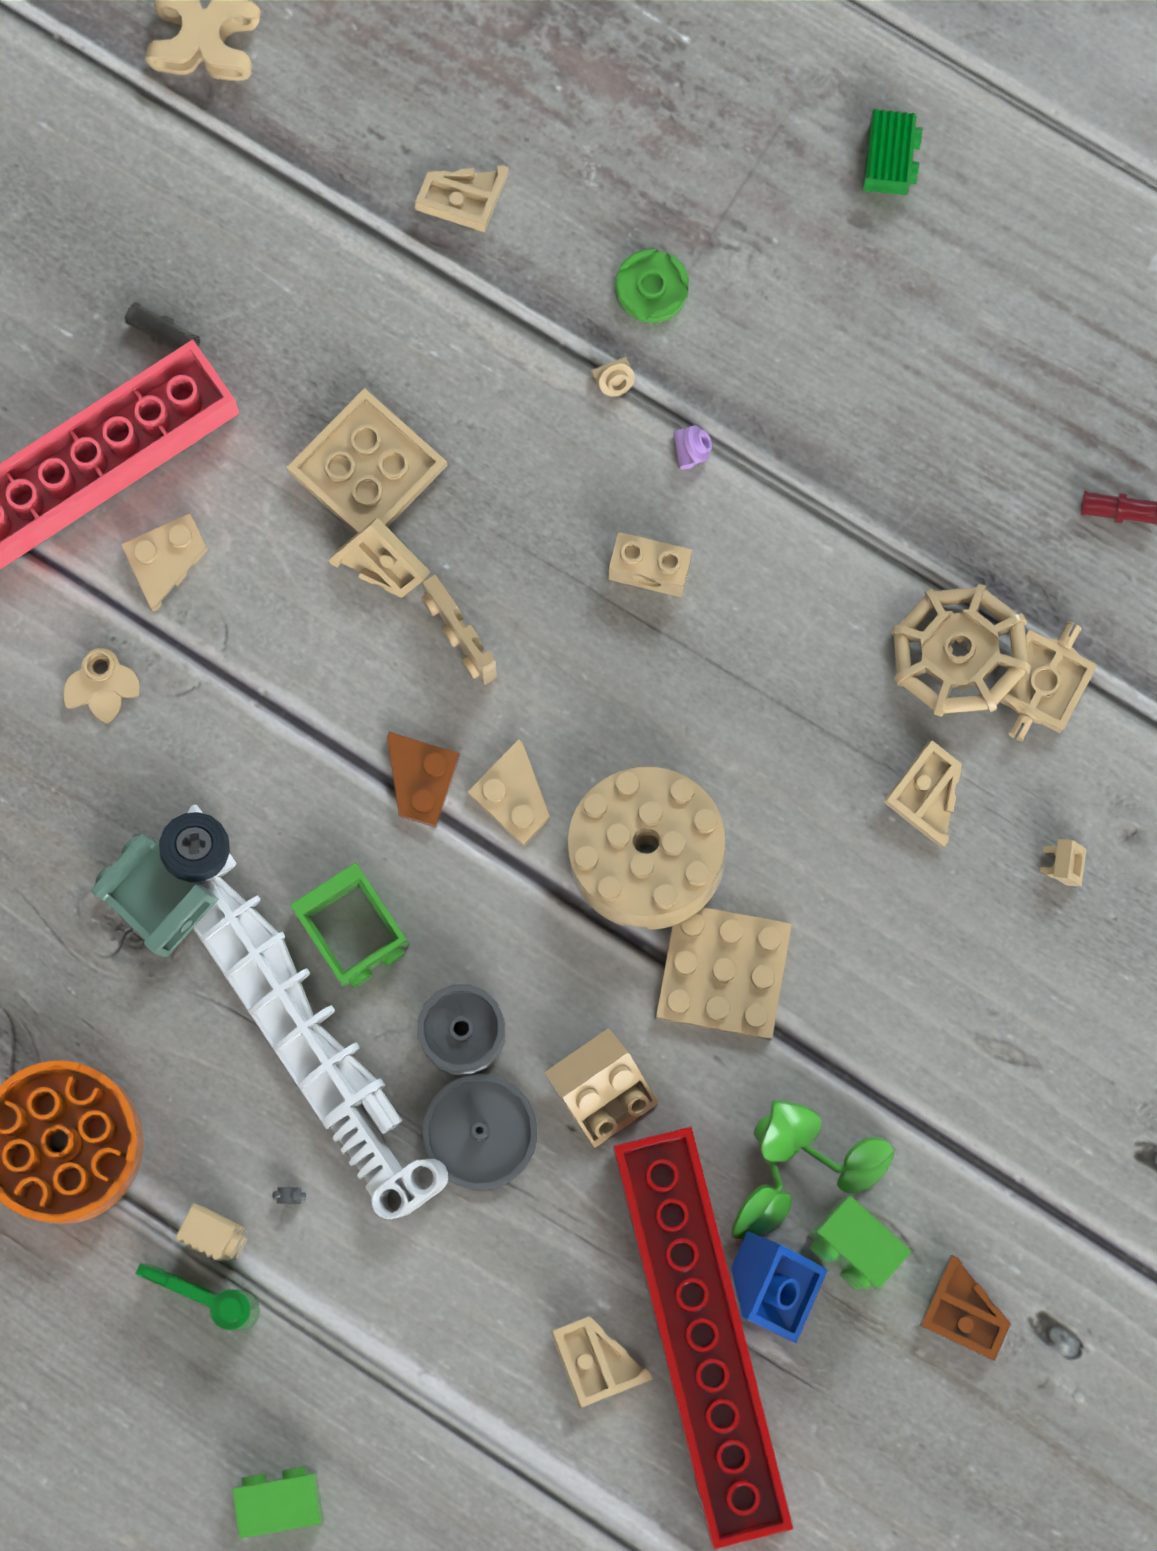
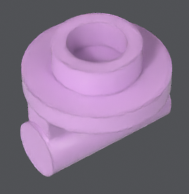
M693 425L673 432L680 469L693 468L694 465L709 459L712 442L706 431Z

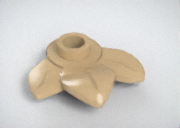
M96 648L88 652L82 660L81 669L68 677L64 688V703L67 709L88 704L95 717L104 724L111 723L117 717L122 706V698H136L140 696V683L135 672L128 667L120 665L117 656L105 648ZM98 663H107L108 668L105 673H95V667Z

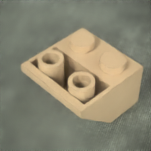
M609 1028L544 1072L555 1092L594 1148L659 1104L629 1052Z

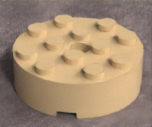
M636 767L619 771L592 787L580 801L573 814L568 832V852L572 874L580 893L587 903L600 915L616 924L644 927L647 930L676 925L700 911L712 898L720 884L726 854L725 831L721 815L706 791L696 782L678 772L659 767ZM641 844L657 846V849L649 854L638 852Z

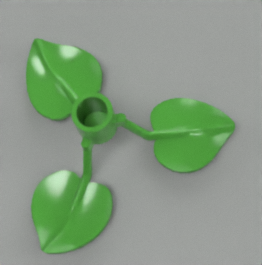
M773 1100L770 1115L757 1123L754 1129V1137L760 1143V1151L763 1158L769 1164L774 1185L773 1187L769 1185L759 1186L746 1198L734 1221L731 1236L735 1239H744L747 1231L761 1236L776 1229L785 1220L791 1209L792 1198L788 1192L781 1191L783 1182L776 1162L791 1159L800 1151V1148L834 1172L841 1173L837 1186L846 1193H858L876 1184L890 1167L895 1149L886 1139L881 1137L866 1138L859 1141L848 1151L844 1158V1164H837L808 1145L816 1139L820 1132L822 1122L819 1115L809 1107L798 1103Z

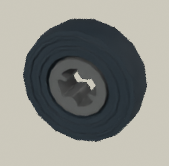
M199 812L184 813L172 819L163 829L159 840L160 858L167 871L177 879L187 882L206 881L216 876L226 865L230 853L229 837L222 824L211 815ZM191 841H199L200 847L204 849L198 848L197 854H190L189 848L185 845L191 846Z

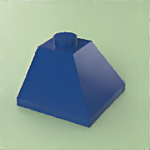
M747 1231L731 1266L742 1317L791 1342L797 1343L828 1269L779 1243Z

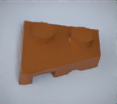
M389 732L387 740L399 816L437 828L460 753Z
M950 1255L919 1326L995 1361L1011 1323L989 1299V1295L965 1269L960 1259Z

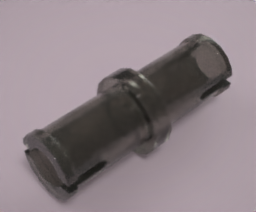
M134 302L127 310L125 323L151 336L152 342L158 345L164 343L177 350L192 339L198 347L200 345L199 336L174 324L173 318L167 315L161 317L138 302Z

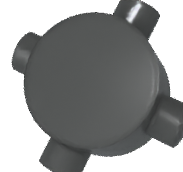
M278 1187L277 1191H273L272 1198L277 1199V1204H301V1200L306 1199V1193L301 1192L299 1187Z

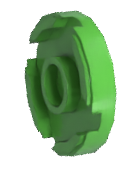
M645 249L633 253L623 261L616 275L615 293L619 305L628 316L640 322L658 323L671 319L681 311L688 297L689 278L685 266L676 256L668 252L667 254L658 252V249Z

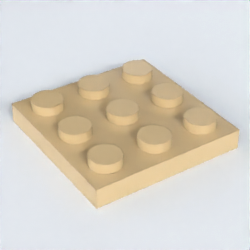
M364 388L286 468L290 475L357 534L377 517L388 528L447 467V461Z
M703 907L692 917L673 925L656 1019L772 1040L792 924Z

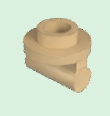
M626 357L591 370L595 384H598L600 390L607 396L622 395L634 383L635 375Z

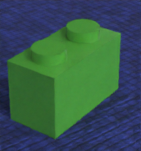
M306 1466L281 1470L282 1478L267 1481L265 1473L242 1477V1486L232 1488L239 1539L307 1527L324 1522L317 1472L307 1474Z

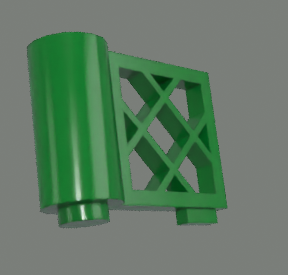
M140 1263L135 1275L209 1307L213 1322L221 1329L228 1331L245 1330L253 1326L259 1317V1302L248 1291L228 1289L217 1294L152 1264Z

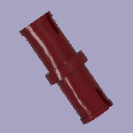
M1084 491L1080 514L1084 516L1114 518L1115 523H1123V520L1157 525V501L1127 498L1125 493L1111 496Z

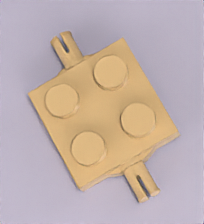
M1067 621L1058 640L1045 638L1030 629L1026 633L1028 663L1031 665L1028 675H1023L1000 701V703L1012 708L1018 715L1011 731L1008 733L1012 738L1015 737L1020 726H1022L1016 740L1024 741V737L1032 722L1042 724L1059 734L1065 729L1097 667V664L1083 658L1072 648L1079 632L1082 630L1079 625H1076L1069 637L1068 635L1074 622Z

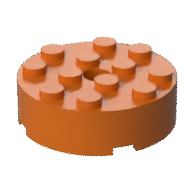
M62 1060L41 1062L28 1066L10 1076L0 1085V1202L18 1214L33 1220L52 1224H72L102 1214L123 1197L137 1175L144 1147L140 1116L124 1089L111 1078L94 1068L77 1062ZM64 1131L69 1137L67 1147L61 1153H54L51 1149V1140L56 1133Z

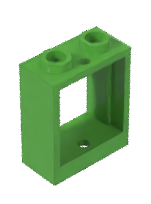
M356 862L290 904L343 988L349 984L353 988L361 985L373 976L370 970L381 963L389 966L406 954L403 949L409 946L407 939ZM357 887H360L394 940L344 971L310 918Z

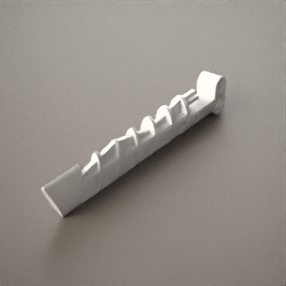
M192 805L188 813H202L198 805ZM197 840L191 841V846L185 845L189 848L190 854H197L198 848L204 849L200 847V842ZM229 853L226 865L216 876L206 881H201L219 900L193 929L326 1130L332 1129L335 1133L332 1137L334 1142L340 1141L343 1145L341 1148L342 1154L348 1153L351 1157L349 1161L350 1166L356 1165L359 1169L358 1178L364 1177L368 1184L365 1188L372 1198V1207L375 1213L384 1219L404 1217L443 1190L448 1181V1171L445 1165L436 1159L416 1160L402 1169L361 1107L364 1105L383 1135L396 1128L402 1122V1119L381 1090L385 1087L384 1082L381 1078L376 1079L353 1057L360 1049L357 1042L344 1048L320 1025L335 1012L332 1005L313 1015L301 984L310 975V972L306 968L297 973L284 941L286 937L284 933H279L254 909L261 901L258 895L246 902L222 879L237 864ZM424 1166L428 1167L433 1174V1182L429 1188L424 1187L419 1181V1172ZM392 1189L396 1190L401 1197V1206L397 1211L392 1210L387 1202L388 1194Z

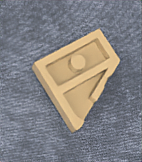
M504 165L497 166V171L475 173L474 168L459 169L456 172H447L446 170L427 172L415 201V210L485 232L507 180L509 167Z
M378 517L334 552L328 559L332 566L338 568L341 563L360 572V579L371 584H378L386 591L401 598L423 582L430 573L429 569Z
M519 739L467 792L480 807L523 847L550 820L549 812L525 747Z
M933 740L928 741L883 802L940 848L945 847L949 840L947 831L951 812H954L956 801L955 787L960 779L962 764Z
M590 1316L550 1331L579 1408L653 1379L651 1373L633 1360L626 1353L627 1351L616 1340H612L604 1332V1329Z

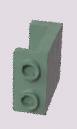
M142 833L130 839L124 845L121 857L113 865L107 866L98 874L95 880L96 884L91 889V892L96 897L107 902L145 939L143 944L154 954L167 958L219 899L201 882H187L177 879L169 873L160 858L159 842L155 838Z

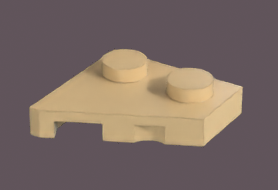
M191 513L121 544L152 612L161 607V601L175 585L178 586L186 577L188 569L193 564H197L208 550Z

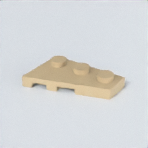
M433 575L423 581L425 595L421 599L432 616L439 614L446 626L442 627L441 630L451 647L454 648L459 645L466 656L461 661L472 679L479 676L484 686L497 678V670L494 657L489 650L482 653L484 648L477 633L471 625L467 624L465 626L461 620L464 618L460 609L438 577Z

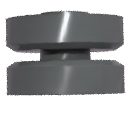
M469 984L450 985L436 991L424 1003L418 1018V1038L427 1058L438 1069L455 1076L473 1075L488 1069L500 1056L505 1043V1021L498 1003L485 990ZM460 1022H465L466 1027L469 1028L468 1033L464 1036H458L454 1033V1030H457L456 1024Z

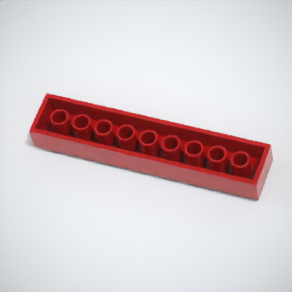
M692 1126L615 1145L613 1150L711 1546L716 1550L794 1530Z

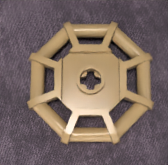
M978 584L977 587L940 591H934L931 588L924 591L925 596L899 625L893 626L890 633L894 637L896 662L894 680L897 686L905 687L933 709L936 716L942 717L947 713L988 710L991 713L997 710L996 705L1022 676L1028 675L1031 665L1028 663L1025 635L1027 620L1024 614H1017L987 591L986 585ZM971 603L969 609L962 610V613H952V611H945L943 605ZM980 607L986 608L1002 622L996 625L992 624L978 613ZM933 610L937 617L923 632L915 630ZM1005 633H1010L1012 657L1000 654L998 637ZM911 641L920 643L922 649V661L912 666L909 643ZM964 642L969 643L967 647L969 653L967 655H960L958 657L953 655L954 649L951 647L953 643L958 645ZM997 666L1007 668L1008 670L988 690L984 682L985 679ZM927 672L940 682L942 687L939 695L917 677ZM976 686L980 694L949 698L952 688L965 690Z

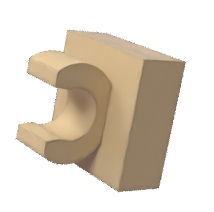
M1058 839L1057 847H1043V853L1048 856H1055V864L1050 868L1040 867V872L1050 878L1057 879L1067 886L1082 887L1087 849L1074 840Z

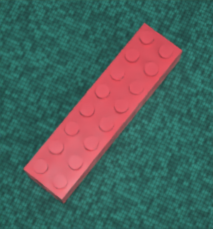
M193 339L0 463V569L240 414L234 397Z

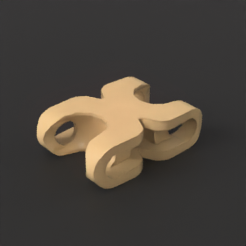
M155 0L154 8L158 16L162 20L175 23L182 28L174 38L154 40L148 45L145 61L151 68L161 72L187 75L192 73L200 62H204L207 73L216 79L242 81L250 77L252 63L248 55L244 51L225 46L224 43L226 38L234 32L252 31L257 27L261 11L254 2L249 0H212L207 8L203 9L199 0Z

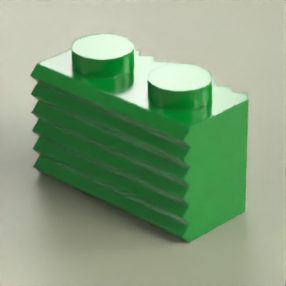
M884 109L872 110L869 122L863 191L907 195L910 184H917L919 162L912 161L913 149L920 150L922 140V127H916L917 114L914 112L909 114L908 112L886 111Z

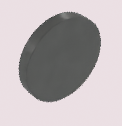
M488 1074L464 1076L443 1087L433 1098L426 1111L422 1131L424 1147L428 1158L439 1160L445 1165L448 1171V1180L451 1183L471 1190L494 1189L515 1179L530 1162L536 1148L538 1133L536 1117L526 1096L509 1081Z

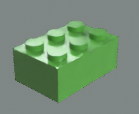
M851 1195L838 1200L807 1235L813 1241L809 1246L811 1250L826 1263L833 1260L841 1266L843 1270L839 1275L855 1290H862L863 1288L865 1290L880 1289L912 1252Z

